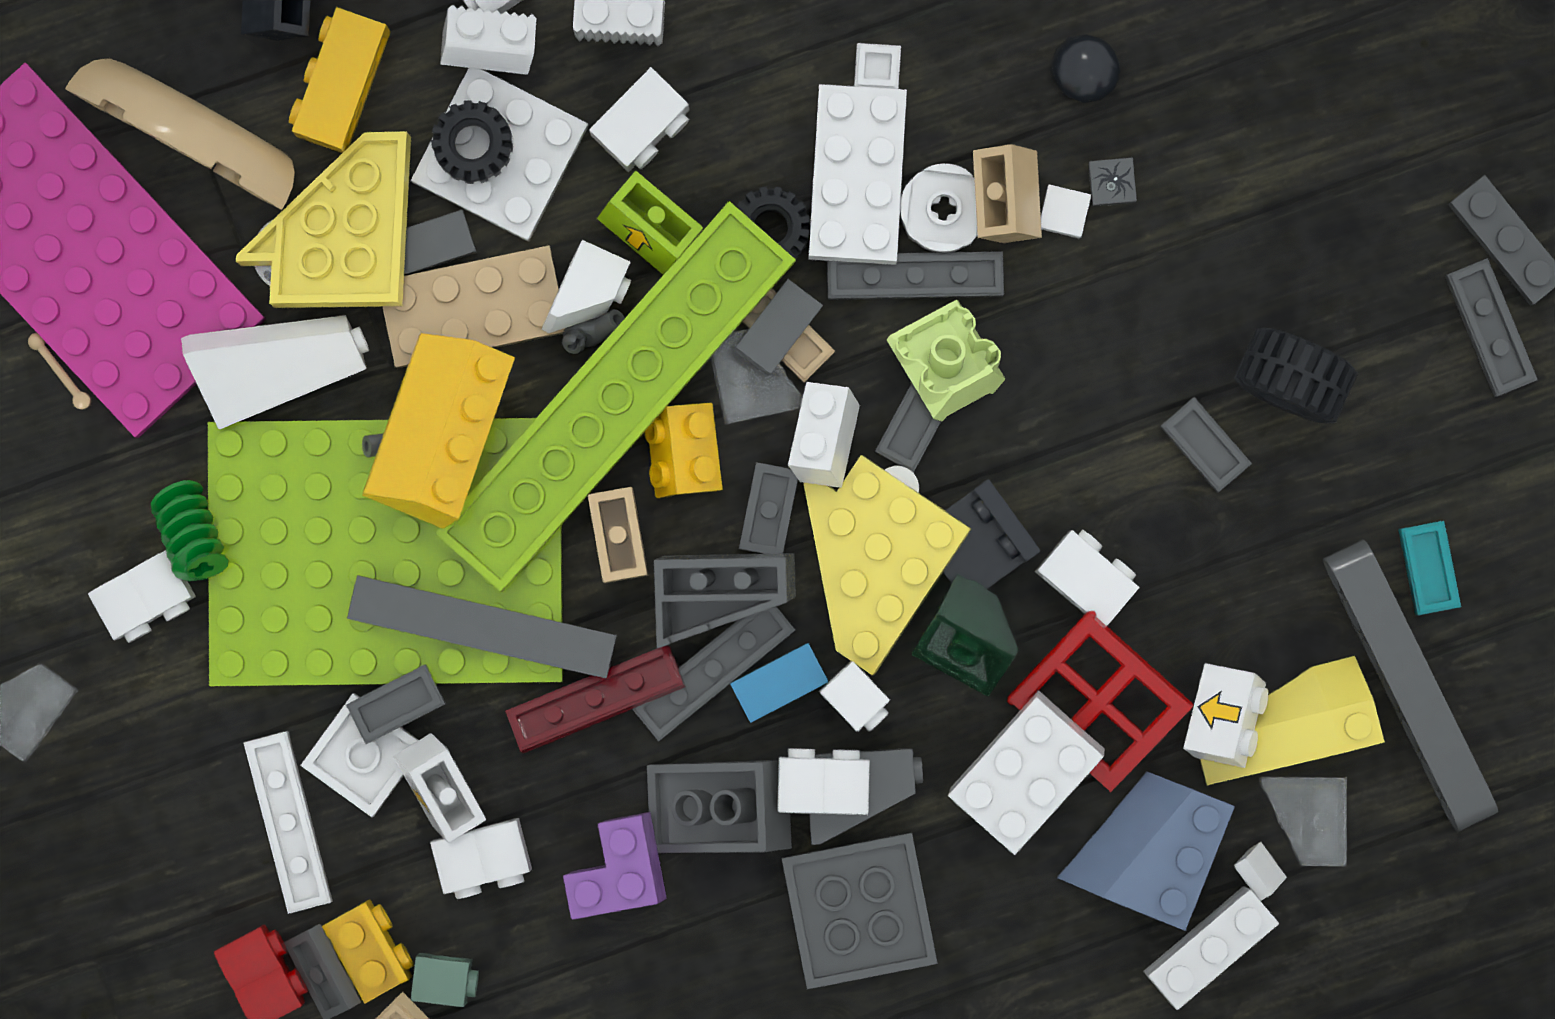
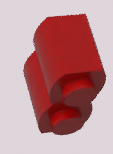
M265 924L214 951L219 966L234 990L247 1019H278L301 1007L305 1003L303 994L308 992L298 970L295 968L290 971L285 964L282 955L287 953V949L280 934L276 929L269 932Z

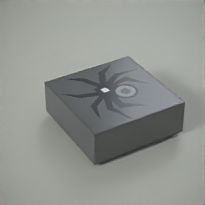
M1133 158L1088 162L1092 207L1136 203Z

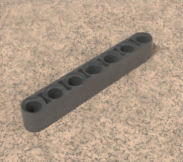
M1362 539L1323 558L1324 566L1453 828L1460 832L1498 813L1496 802L1367 542Z

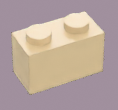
M1012 144L973 150L978 238L1000 243L1042 238L1037 151Z
M628 487L588 494L603 583L649 576L633 488Z

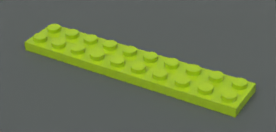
M729 201L468 494L460 518L444 529L439 527L435 534L495 588L503 592L588 494L591 493L796 262V259Z

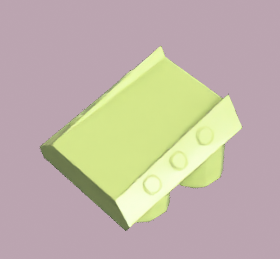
M958 300L891 334L887 339L933 419L942 422L948 415L989 393L993 394L1005 380L999 369L1001 351L993 341L981 339L975 329L976 322L974 316L968 309L963 308Z

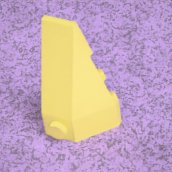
M1351 656L1310 667L1292 681L1270 693L1264 713L1258 714L1254 730L1258 734L1257 747L1253 756L1247 758L1245 768L1200 759L1206 785H1211L1384 743L1375 703L1356 657Z

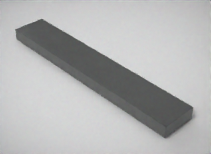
M358 575L347 619L606 679L617 635Z

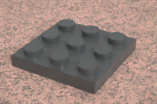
M912 832L782 857L807 989L938 964Z

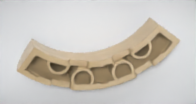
M109 58L94 60L81 67L65 89L97 109L130 126H134L205 167L211 169L217 163L213 172L257 198L281 210L287 202L293 187L295 171L292 160L284 152L164 83L133 67Z

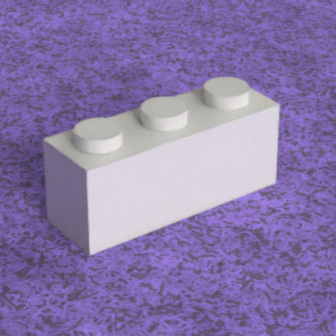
M1243 886L1143 972L1168 1002L1178 1010L1279 923L1249 888Z

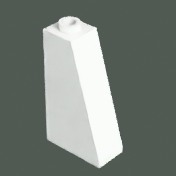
M346 315L192 334L181 338L183 356L218 429L365 370L366 365L363 353L369 351L360 327L352 329Z

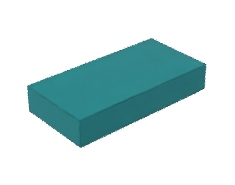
M1444 521L1398 529L1415 615L1461 607Z

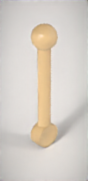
M38 333L31 334L28 339L29 346L40 352L73 396L74 406L78 409L88 408L91 404L90 395L80 392L45 346V341Z

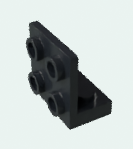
M989 479L945 510L972 528L943 572L965 602H970L1023 562L1028 561L1041 551Z

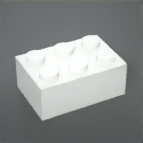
M1038 690L950 788L948 796L1015 855L1104 757L1105 749Z

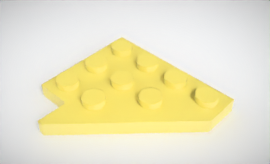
M407 131L364 132L236 255V262L240 266H272L269 304L274 308L402 306L411 136Z
M861 455L843 481L842 488L839 487L838 490H835L831 486L804 483V489L836 651L850 661H853L869 674L875 675L972 528Z

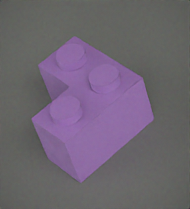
M650 812L609 819L598 823L606 865L576 870L563 875L571 920L658 904L667 899Z

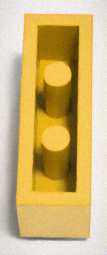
M336 7L333 17L326 16L318 38L319 41L323 42L318 59L312 57L305 71L304 82L308 83L304 98L303 100L299 98L295 100L289 116V123L294 125L292 132L296 137L343 153L350 146L390 35V30L386 24Z

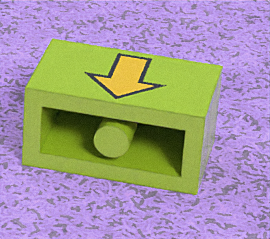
M637 171L632 174L613 196L597 218L663 275L703 229L699 223Z

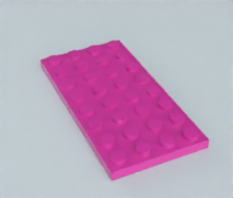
M24 63L0 85V294L135 438H139L197 384L183 356L181 338L192 334L256 327L263 323L266 318L27 63Z

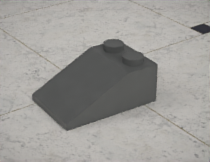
M779 760L647 765L648 807L658 853L769 852L792 848L790 812L777 811Z

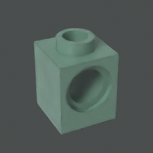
M419 953L415 960L411 1001L464 1007L467 1004L468 997H476L479 971L471 970L472 959Z

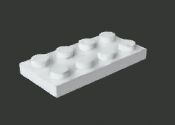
M819 84L809 243L810 260L896 265L907 90Z

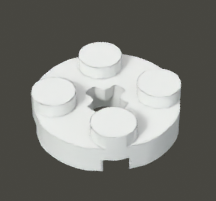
M936 164L924 169L911 179L901 197L900 218L908 237L922 248L936 253L955 252L969 246L978 235L975 180L971 173L956 165ZM941 197H948L949 205L956 207V214H949L946 221L939 220L938 213L931 211V204H939Z

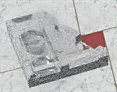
M749 329L733 332L710 357L725 425L795 411L801 408L804 394H800L785 375L786 371L780 364L768 376L734 350Z

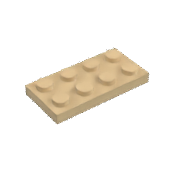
M550 246L404 276L402 306H382L395 368L408 366L418 336L421 333L475 340L492 348L563 334L564 329L552 333L541 330L559 290Z

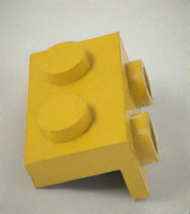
M712 403L667 406L644 432L650 447L651 466L649 475L655 489V496L661 498L723 490Z

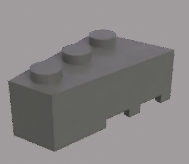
M794 553L664 555L655 559L654 582L657 648L781 605L795 598Z

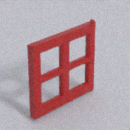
M1088 611L1007 697V702L1009 705H1014L1021 710L1056 671L1088 699L1071 718L1079 727L1085 731L1103 712L1134 740L1110 766L1101 759L1090 771V774L1111 792L1191 710L1194 704L1096 617L1095 611ZM1089 636L1121 664L1098 690L1066 663L1069 657ZM1135 677L1167 705L1144 731L1139 729L1111 703Z

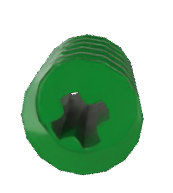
M183 480L167 486L156 494L151 502V512L156 518V526L161 533V541L166 547V556L171 562V570L175 577L186 581L204 580L223 572L228 567L229 560L225 554H221L224 546L220 540L216 539L219 532L216 526L211 524L214 518L212 513L206 510L208 500L205 496L201 495L203 487L198 482Z

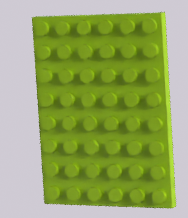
M536 418L493 419L468 494ZM388 420L236 422L222 429H218L215 422H208V510L214 517L211 524L215 525L219 532L216 539L220 540L224 546L221 554H225L229 560L228 567L223 572L209 578V686L388 684L427 664L436 683L563 682V668L347 619L358 575L563 623L562 525L504 591L500 592L435 534L439 527L362 496L375 457L368 458L364 455L362 439L366 435L384 433Z

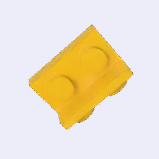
M370 899L322 926L364 1004L395 986L408 981L412 977L409 969L414 966L405 946L402 943L395 945L387 930L393 926L381 904L374 907Z

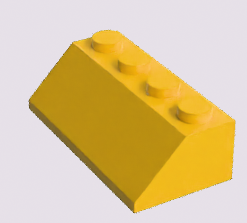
M421 333L415 344L362 496L442 529L460 518L515 357L475 340Z

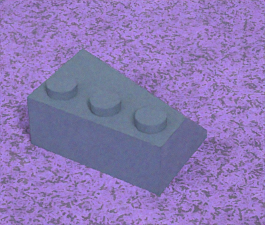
M1146 771L1113 810L1109 818L1091 836L1082 850L1057 878L1185 931L1235 806Z

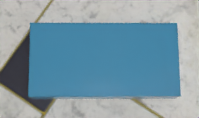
M809 643L730 683L751 723L828 683V680Z

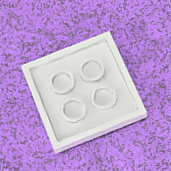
M469 68L449 106L455 103L458 106L464 104V101L471 100L472 103H479L481 101L500 112L512 133L513 152L510 153V161L507 167L504 165L501 169L502 173L497 177L492 176L488 178V182L481 183L476 181L474 184H467L462 180L457 181L439 165L430 142L411 182L529 242L589 125L482 69ZM465 127L456 137V150L465 158H479L488 150L490 143L489 135L481 127Z

